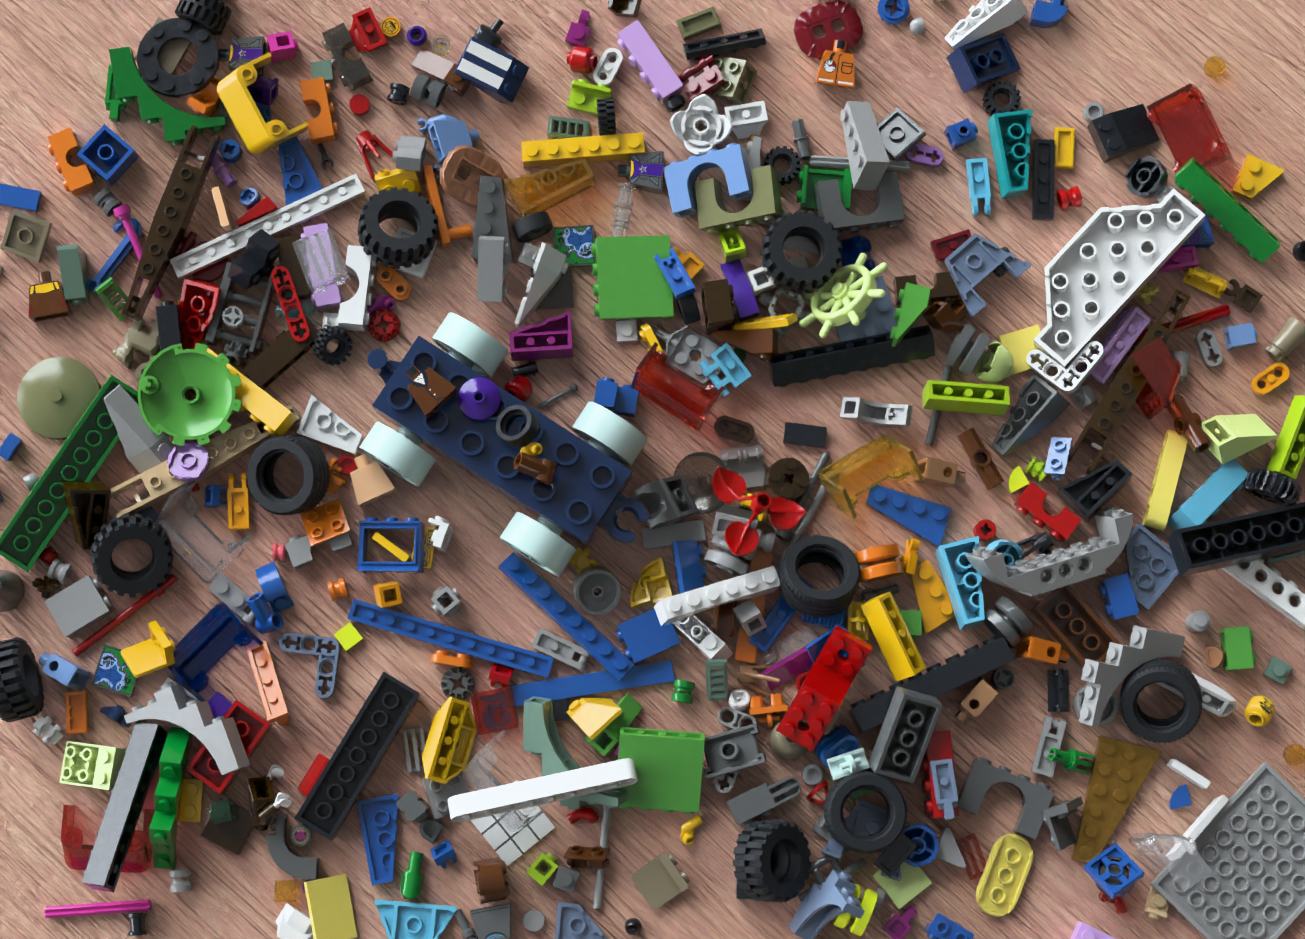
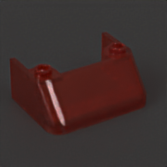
M1160 337L1131 354L1147 380L1135 402L1149 420L1171 405L1181 375L1180 369H1182L1178 359L1172 357ZM1123 365L1115 369L1117 373L1120 371Z
M655 342L636 368L632 386H635V389L639 390L641 395L691 428L700 430L720 400L725 388L721 386L718 390L713 385H704L702 388L668 366L667 355L661 351H656L658 344Z
M64 805L61 843L65 863L71 869L85 870L94 845H83V833L79 828L74 827L76 805ZM145 809L143 831H134L121 872L143 873L150 868L152 844H150L149 827L155 809Z

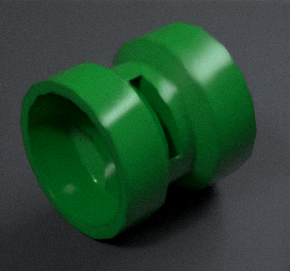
M675 679V692L672 694L671 700L692 704L693 697L691 693L695 688V683Z

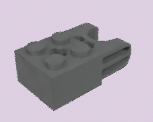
M681 475L651 482L633 491L636 500L643 502L649 510L650 519L647 522L651 530L679 523L699 512Z
M794 777L781 779L769 786L763 783L726 801V804L736 824L747 826L755 821L753 817L757 815L765 817L773 813V808L796 797L801 791V784Z

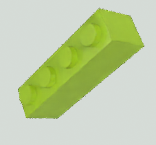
M928 380L922 390L923 409L1004 415L1010 405L1009 386Z
M1294 395L1266 468L1268 471L1271 470L1292 480H1296L1305 457V395Z

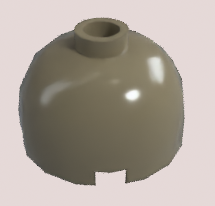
M799 721L801 726L806 727V725ZM780 722L776 723L769 735V745L774 754L780 759L788 761L797 760L804 756L808 749L777 732L776 729Z

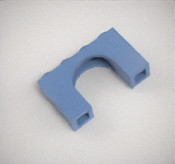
M732 143L724 149L709 150L705 155H693L688 160L682 162L674 161L669 166L663 167L672 213L678 218L698 213L694 195V182L703 171L709 168L723 169L729 194L734 200L737 201L753 196V182L745 148L740 144Z

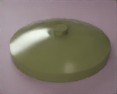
M67 357L48 358L34 365L23 377L17 394L18 409L24 422L36 433L50 439H67L101 388L92 371L81 362Z

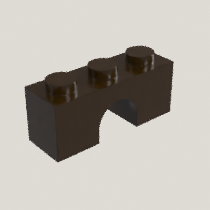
M949 272L935 274L934 287L930 289L927 305H932L934 301L953 303L958 298V289ZM916 275L895 277L893 284L896 305H901V302L898 301L900 289L904 290L906 282L918 285Z

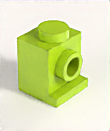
M542 852L526 873L543 886L559 867L556 864L558 859L550 852L547 854ZM542 863H546L548 865L547 871H542L540 869Z

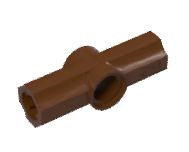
M1179 394L1167 399L1165 405L1174 419L1176 432L1179 435L1185 436L1192 450L1197 454L1208 449L1211 442L1201 428L1202 421L1198 413H1192L1183 397Z
M971 428L958 435L960 443L970 458L971 465L978 472L987 490L1003 483L1004 480L993 463L990 452L985 449L975 429ZM977 454H982L985 457L984 464L976 461Z

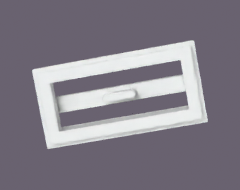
M1177 759L1170 760L1166 765L1201 789H1207L1211 783L1208 779Z

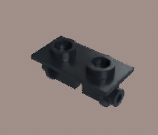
M1047 670L1048 712H1069L1068 670Z

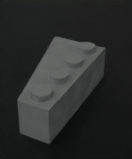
M481 175L471 258H478L480 236L505 237V243H509L508 255H505V262L514 263L503 178Z

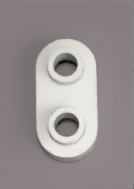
M609 48L603 53L593 73L596 85L605 84L609 86L613 82L623 61L622 53L618 49ZM611 57L616 59L614 63L609 61ZM606 75L607 79L601 80L600 76Z

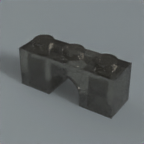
M344 23L322 33L325 38L322 43L327 52H332L334 57L331 58L335 69H340L342 75L339 77L344 87L349 86L350 90L353 91L373 81L362 58L355 61L345 60L346 52L356 45Z

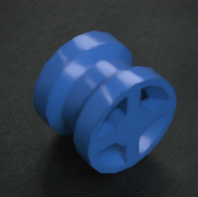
M227 139L221 143L219 151L226 162L235 163L240 160L242 150L236 141Z

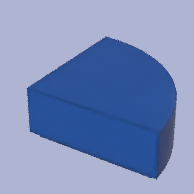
M1187 784L1179 786L1173 792L1169 800V809L1191 805Z

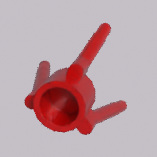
M365 130L356 137V141L359 144L357 148L362 155L370 177L374 179L365 150L366 152L372 151L378 159L381 156L375 148L376 144L391 157H393V152L376 135H372L369 130Z

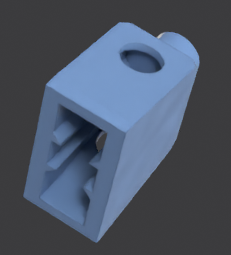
M44 652L38 660V663L44 666L42 672L78 691L83 690L92 675L91 672L55 653L49 655Z

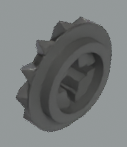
M462 667L449 669L443 675L441 681L444 694L448 698L454 697L459 700L468 698L475 686L473 675ZM464 676L461 683L465 690L458 687L452 692L454 683L450 679L458 680Z

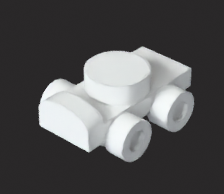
M48 715L45 718L41 716L33 724L35 727L33 732L38 737L43 734L45 737L42 741L45 744L49 745L51 742L56 745L64 735L60 733L62 728L58 724L55 726L51 724L53 719Z

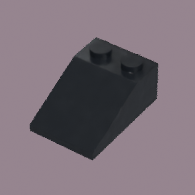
M1143 104L1096 118L1087 127L1103 163L1160 140Z

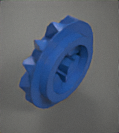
M880 0L878 3V14L882 21L887 22L889 25H898L900 22L905 21L909 15L910 5L908 0ZM894 2H896V9L899 11H895L892 16L891 10L888 7L891 8Z

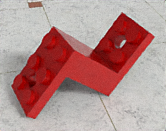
M836 625L776 731L813 752L841 706L854 678L873 646ZM839 650H846L850 656L843 657ZM804 720L808 722L809 727L801 726L799 721Z

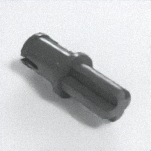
M795 119L792 121L795 137L793 142L796 143L798 158L806 160L811 156L808 144L809 137L806 135L803 119Z

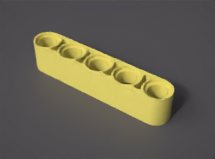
M1170 429L1166 431L1143 518V526L1164 531L1167 525L1188 443L1184 435H1179L1176 431Z

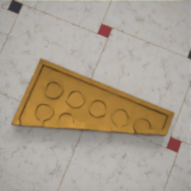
M1099 736L1072 860L1088 863L1101 854L1162 751Z

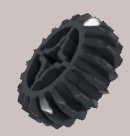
M1253 468L1249 470L1244 482V488L1249 493L1280 506L1296 504L1300 497L1301 487L1296 482L1271 470Z

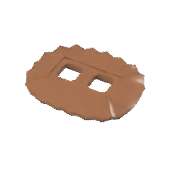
M468 145L457 146L448 153L447 158L444 160L440 170V183L444 191L453 198L477 209L479 188L474 183L478 175L503 178L505 185V172L502 166L488 154ZM462 165L470 169L466 180L461 179L457 175Z

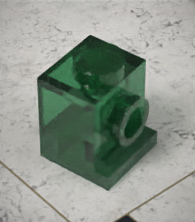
M225 799L210 804L209 815L215 825L236 820L232 799Z

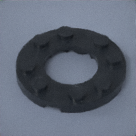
M171 18L159 22L144 35L137 52V65L144 81L157 93L173 98H181V96L196 94L203 90L216 75L220 61L217 42L211 32L201 23L188 18ZM185 39L190 41L197 49L195 66L189 72L182 75L166 73L158 62L161 48L171 40Z

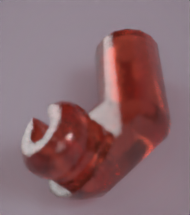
M1099 893V898L1102 902L1108 901L1114 904L1118 915L1127 912L1123 898L1117 896L1112 900L1107 894Z

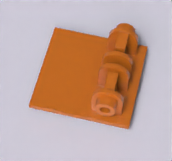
M339 498L307 512L300 513L311 547L350 532L346 514Z

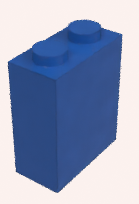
M655 609L618 624L619 630L615 631L620 643L625 642L627 649L624 652L630 661L633 660L634 665L680 644L672 623L661 626Z

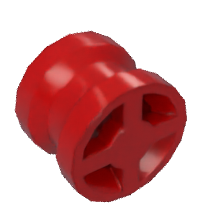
M988 519L979 521L974 526V536H979V541L982 542L990 540L996 533L995 524Z

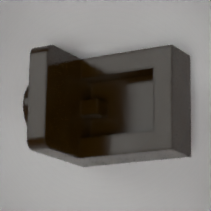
M608 0V9L616 16L637 18L642 0Z

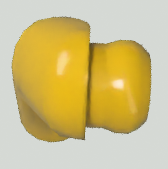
M699 815L691 818L681 826L680 839L685 845H691L694 842V829L703 824Z

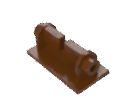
M570 846L564 859H567V865H570L571 868H586L587 861H589L590 868L605 869V867H609V859L606 857L610 848Z

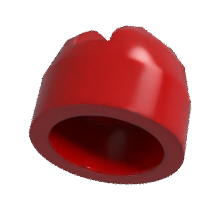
M47 548L42 551L39 557L51 565L58 558V553L56 551L53 552V548Z

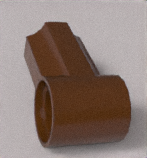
M519 452L513 463L514 470L532 476L534 480L548 485H552L558 468V464L543 458L538 459L523 452Z

